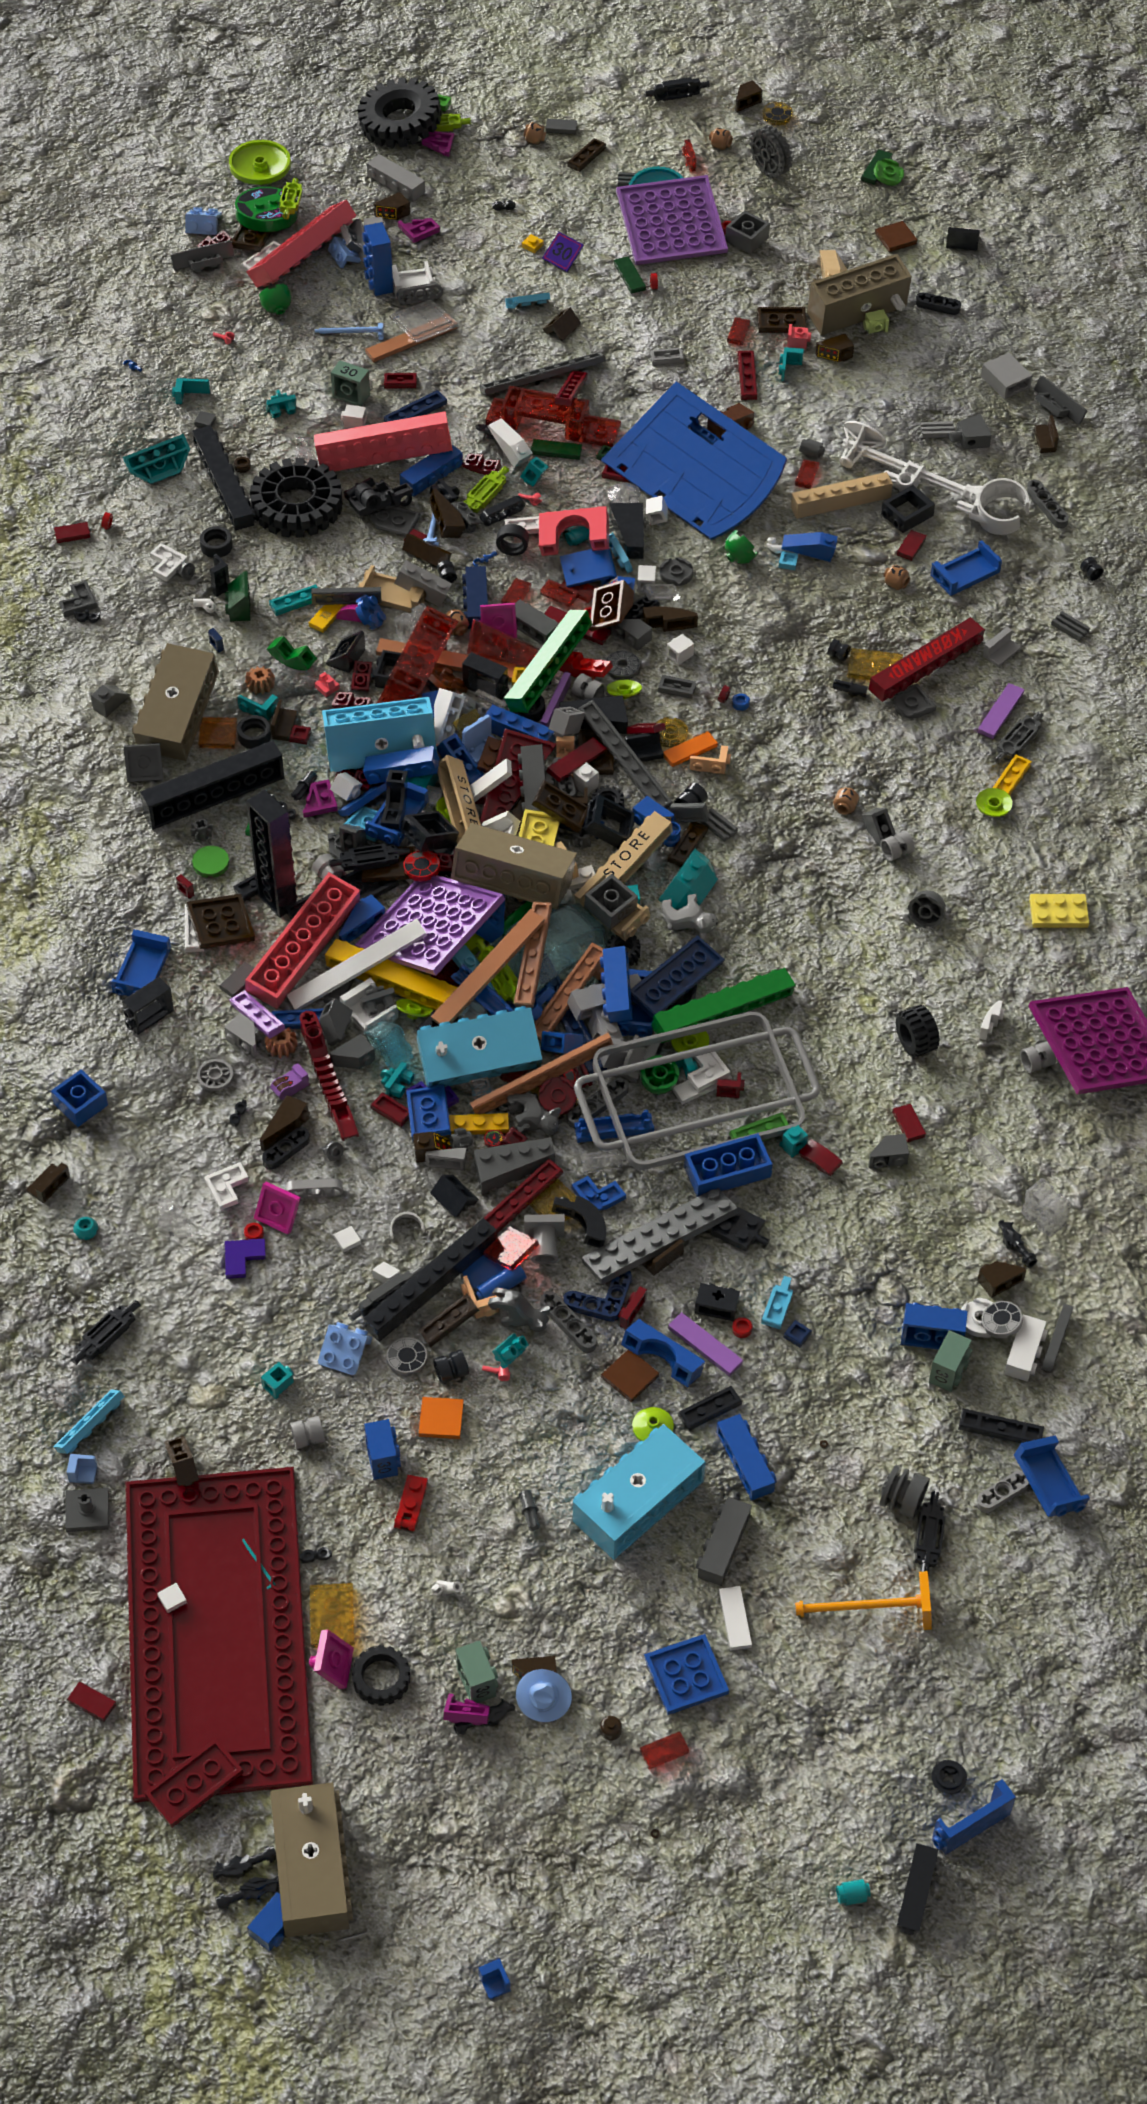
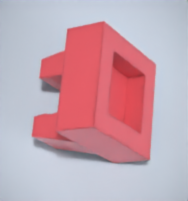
M326 672L320 674L319 680L315 682V688L325 697L340 689L339 683L329 674L327 675Z

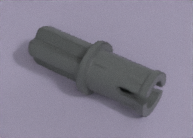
M523 1490L519 1493L522 1504L521 1512L526 1518L529 1530H538L540 1528L537 1517L538 1507L534 1503L532 1491Z

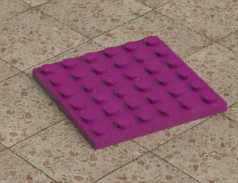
M1128 987L1030 1001L1028 1007L1077 1095L1147 1083V1019Z

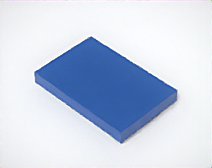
M444 1084L406 1091L412 1140L414 1133L433 1131L442 1136L451 1134Z

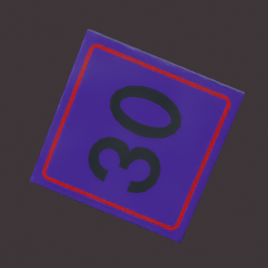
M558 231L542 259L568 272L584 245Z

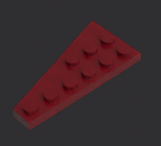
M504 730L494 767L507 758L511 761L512 775L487 793L480 819L481 826L488 819L506 811L510 812L521 796L520 786H524L519 776V770H522V764L519 765L518 754L521 753V747L542 744L544 760L546 761L556 747V743L512 730Z

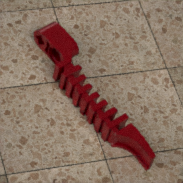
M304 1011L300 1014L301 1032L309 1050L311 1063L319 1080L320 1088H322V1093L333 1122L337 1126L342 1141L355 1136L359 1137L349 1105H347V1099L342 1092L341 1086H339V1081L331 1063L317 1015L313 1011Z

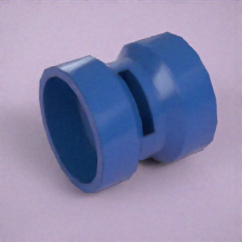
M672 821L673 832L663 842L668 847L676 846L681 833L680 825Z

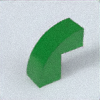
M284 636L275 638L266 649L276 660L296 670H308L317 660V657L307 645L294 649Z

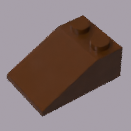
M625 580L594 588L591 621L593 624L589 628L591 632L621 623L633 606L634 591Z

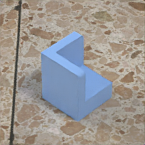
M70 1454L67 1468L69 1482L94 1484L98 1466L96 1457L93 1455Z

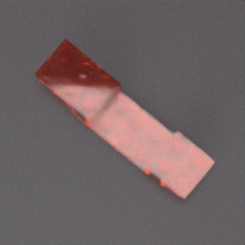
M509 386L505 399H493L485 419V424L489 425L502 418L513 430H518L522 417L565 424L566 440L599 446L607 445L612 448L621 427V421L589 415V400L575 398L571 406L554 404L557 394Z
M427 605L396 662L377 703L420 698L442 652H444L459 621Z

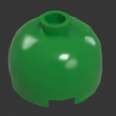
M276 284V288L270 290L267 287L259 294L262 307L269 313L283 314L291 305V292L285 284Z
M734 530L725 542L726 557L732 563L734 561L738 564L749 563L758 555V552L753 551L755 547L744 535L740 537L738 535L739 532Z
M663 1055L652 1056L646 1060L663 1057ZM675 1062L642 1069L640 1072L641 1083L644 1088L656 1095L672 1091L679 1077V1069Z

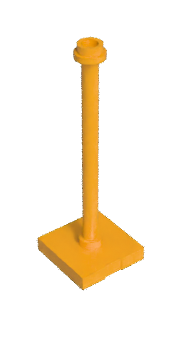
M928 1571L919 1572L920 1594L916 1595V1597L803 1604V1601L795 1603L796 1616L801 1615V1617H804V1613L917 1606V1608L922 1610L923 1630H932Z

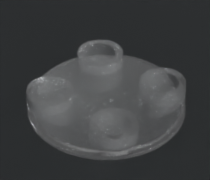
M621 482L612 485L608 490L607 496L611 503H638L641 498V492L634 484Z

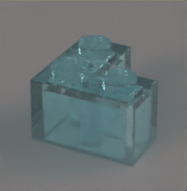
M380 1021L363 1032L367 1041L375 1050L380 1051L387 1067L397 1069L402 1061L406 1063L414 1058L412 1047L403 1036L404 1030L400 1025Z

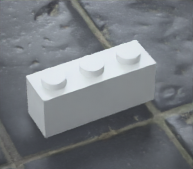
M1023 1314L1022 1327L1016 1333L1004 1375L1028 1382L1030 1374H1035L1037 1363H1034L1035 1358H1040L1043 1347L1039 1345L1041 1341L1045 1342L1048 1330L1045 1329L1046 1321Z

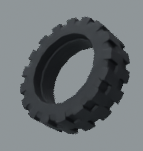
M378 1645L377 1648L373 1646L368 1648V1651H363L359 1659L356 1658L354 1667H352V1681L355 1692L359 1694L362 1700H367L371 1705H374V1703L378 1704V1706H384L386 1703L390 1705L395 1703L394 1700H400L403 1697V1693H406L409 1688L410 1667L406 1657H403L399 1650L395 1651L391 1646L387 1648L384 1645ZM378 1661L392 1663L399 1670L398 1681L389 1689H372L363 1680L364 1671L369 1665Z

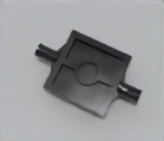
M739 1207V1214L721 1222L711 1230V1235L745 1252L755 1242L767 1246L770 1239L760 1235V1231L765 1225V1220Z

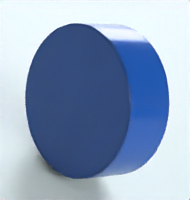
M739 693L733 696L732 706L734 709L739 711L748 709L750 698L746 694Z

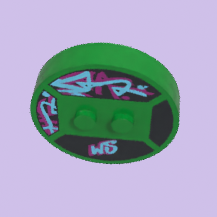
M275 187L252 188L242 192L235 200V216L237 221L244 227L255 231L274 232L286 229L295 223L298 218V211L295 214H290L289 219L283 218V213L279 209L283 189Z

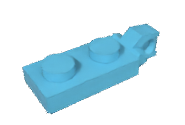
M550 293L506 298V308L514 309L518 304L529 306L531 302L536 301L537 304L547 303L546 300L550 299Z
M612 532L609 534V547H611L610 549L614 557L618 556L617 562L620 568H625L628 574L633 571V568L618 539Z
M784 1276L781 1285L773 1287L761 1324L781 1330L793 1296V1290L789 1289L792 1278Z

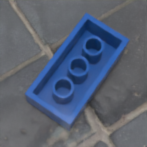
M380 222L364 225V233H362L363 242H365L363 252L366 255V258H363L366 268L364 274L366 280H369V288L373 290L375 296L393 293L391 241L384 224Z
M759 1133L685 1154L684 1168L697 1197L713 1189L719 1188L721 1191L770 1178L772 1175L773 1164Z

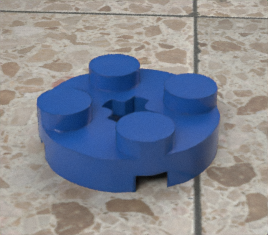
M364 595L356 600L358 607L355 609L360 621L364 625L368 624L371 626L369 628L371 630L380 627L383 621L386 620V615L381 610L377 598L374 595Z

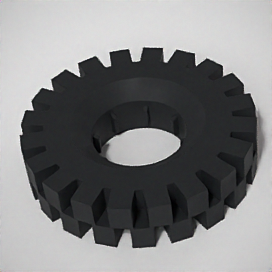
M399 78L398 84H395L394 79L387 80L386 87L380 83L375 86L376 91L370 89L366 92V97L363 96L361 98L357 111L362 133L364 136H367L370 142L375 141L376 145L383 146L386 143L387 147L394 148L396 142H398L399 147L407 146V140H410L413 145L419 142L418 136L422 139L430 136L429 132L433 133L437 129L436 124L441 122L442 111L438 94L432 85L428 86V83L423 80L419 83L418 79L411 78L407 83L406 78ZM409 109L414 111L405 119L390 120L386 118L396 110Z
M290 458L283 459L282 467L276 461L269 464L270 470L264 467L259 472V476H255L253 479V485L250 487L251 507L256 514L255 520H259V525L264 529L269 527V532L275 535L281 530L282 537L290 538L292 531H295L296 538L304 537V530H307L308 534L312 536L318 534L317 527L322 531L328 529L329 522L334 524L338 519V515L341 514L343 502L340 479H337V474L333 470L329 471V466L322 463L318 467V461L310 459L307 465H305L304 458H296L295 464H292ZM291 488H304L312 493L311 498L301 503L286 502L280 498V495Z

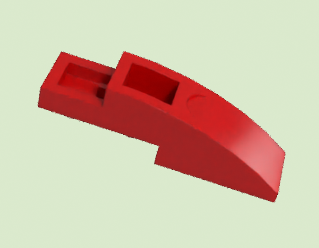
M572 651L559 670L564 673H571V676L575 678L583 673L591 677L593 681L596 677L604 678L613 668L611 661L584 658L582 652Z

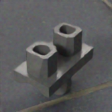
M370 983L371 989L366 990V996L360 998V1005L369 1016L378 1013V1004L383 1003L385 1010L395 1005V991L393 987L384 990L383 985L376 987L375 983Z

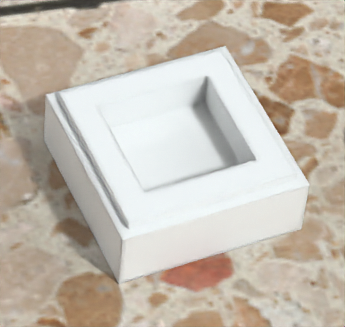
M352 1226L334 1234V1238L343 1253L361 1244V1240Z
M177 1583L157 1593L167 1613L187 1603Z

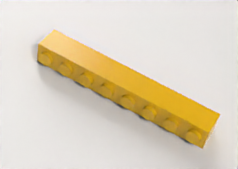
M336 939L325 953L326 965L333 968L361 952L364 948H358L346 941ZM388 959L356 977L362 981L371 978L377 987L383 985L384 990L393 987L395 994L434 1010H437L458 988L448 984L446 981L438 980L429 974H423L413 968L403 966Z

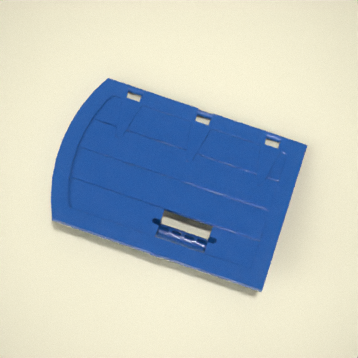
M676 381L601 459V462L625 477L630 483L651 498L658 497L657 494L659 492L664 494V500L669 511L710 540H713L737 527L763 504L777 485L787 458ZM701 414L726 431L721 436L722 440L700 425L698 417ZM621 465L627 468L625 473L619 469ZM697 519L703 522L701 527L694 523Z

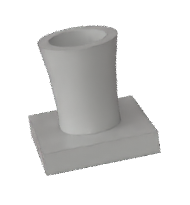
M564 1214L524 1215V1237H534L531 1256L533 1263L553 1264L559 1260L556 1237H564Z

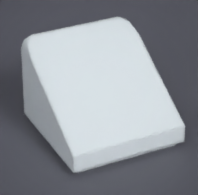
M386 1262L381 1263L372 1270L373 1278L382 1283L401 1273L400 1270Z

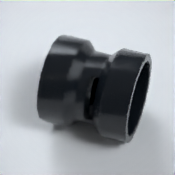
M1094 557L1086 558L1080 565V569L1087 573V577L1091 581L1100 578L1104 572V569L1101 565L1097 564Z
M444 560L437 565L440 578L450 583L456 581L457 575L451 561Z
M833 639L827 654L832 657L836 656L844 662L849 656L851 646L841 644L839 640Z

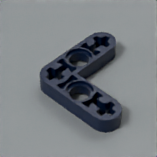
M628 1271L612 1279L605 1299L578 1291H568L565 1293L563 1301L575 1313L609 1322L616 1321L619 1318V1313L624 1306L631 1286L632 1274ZM622 1276H625L626 1278H624L622 1286L619 1285L620 1278H622ZM619 1291L622 1293V1297L614 1298L611 1294ZM572 1298L575 1299L573 1303H569V1301H571ZM588 1303H595L597 1308L590 1310L586 1305ZM613 1304L614 1311L612 1312V1314H609L608 1311H610Z

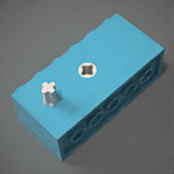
M429 697L322 710L330 772L361 769L364 767L365 757L428 746H434L437 751L433 712Z
M526 1006L517 1007L515 1011L511 1012L501 1010L496 1012V1015L491 1016L481 1014L476 1019L471 1020L469 1018H462L457 1023L452 1024L449 1021L442 1022L437 1027L427 1025L417 1030L416 1039L427 1087L442 1084L445 1087L448 1085L453 1086L541 1067L542 1055L531 1008H526Z
M663 1424L661 1427L653 1429L647 1439L639 1441L633 1451L629 1454H624L620 1458L619 1463L614 1467H609L599 1480H594L584 1493L581 1492L573 1499V1522L615 1560L704 1482L705 1461Z

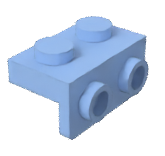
M334 236L329 244L328 251L338 266L344 268L347 261L360 263L359 254L354 250H349L343 238Z

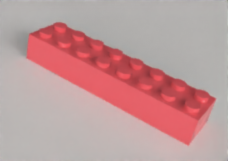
M347 199L330 206L246 272L255 286L258 288L262 285L266 287L269 284H274L280 279L281 275L284 276L290 272L291 267L294 268L299 265L301 259H306L313 250L316 251L321 248L323 242L326 243L331 240L333 234L340 233V227L343 224L348 226L353 223L352 219L357 215Z
M446 412L314 435L319 466L323 463L329 466V471H340L453 451Z
M328 872L246 978L245 991L278 1009L287 997V994L295 987L350 915L355 905L360 901V890Z

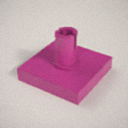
M515 603L480 605L483 641L495 640L500 636H504L506 639L517 638Z
M265 1182L262 1185L253 1219L285 1234H289L292 1231L301 1197L269 1182Z
M322 1630L317 1656L310 1657L309 1665L314 1669V1672L337 1688H347L354 1648L330 1630Z

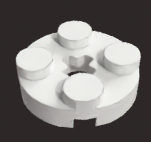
M976 1298L972 1302H967L963 1305L961 1310L968 1311L967 1333L976 1337H991L985 1331L982 1321L977 1320L975 1317L982 1315L987 1306L993 1302L983 1298Z

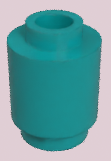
M576 526L568 530L565 534V539L570 546H576L589 540L590 530L583 526Z
M863 1879L842 1882L841 1885L836 1886L839 1904H845V1906L867 1902V1897H871L869 1884L865 1883Z

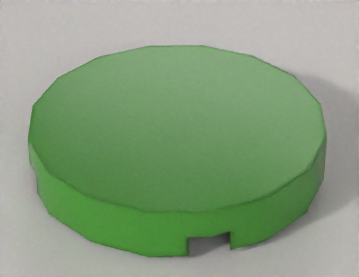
M885 158L876 163L874 175L881 183L894 186L901 183L904 177V170L902 167H899V163Z
M205 846L197 850L193 855V868L202 877H218L228 869V854L218 846Z

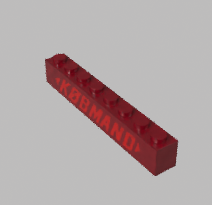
M971 617L872 676L868 690L882 702L893 698L895 694L906 690L911 684L917 683L926 675L929 676L934 670L942 668L947 662L955 660L962 653L968 652L970 648L981 644L984 639L985 629Z

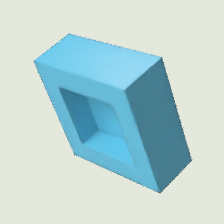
M782 551L778 568L795 570L798 554Z

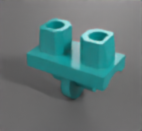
M276 390V395L271 396V400L266 401L267 413L270 412L272 418L281 416L280 410L286 409L289 415L296 413L295 394L287 396V393L281 394L280 390Z
M403 1061L396 1070L394 1068H390V1070L384 1069L380 1073L382 1078L381 1084L385 1085V1094L390 1097L393 1095L401 1098L405 1092V1086L401 1085V1082L411 1085L414 1080V1073L407 1069V1063Z
M514 1333L497 1346L492 1353L495 1355V1360L500 1361L501 1367L504 1369L525 1351L529 1343L523 1335L517 1337Z

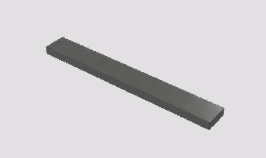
M596 352L482 384L479 388L480 392L484 395H489L606 362L603 354Z
M594 700L579 707L578 710L585 713L584 720L644 797L649 796L668 809L673 804V801Z

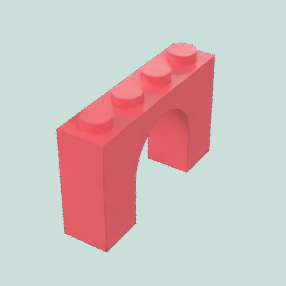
M606 506L539 513V548L542 556L558 555L559 537L565 529L572 526H583L590 530L589 540L592 551L609 549V515Z

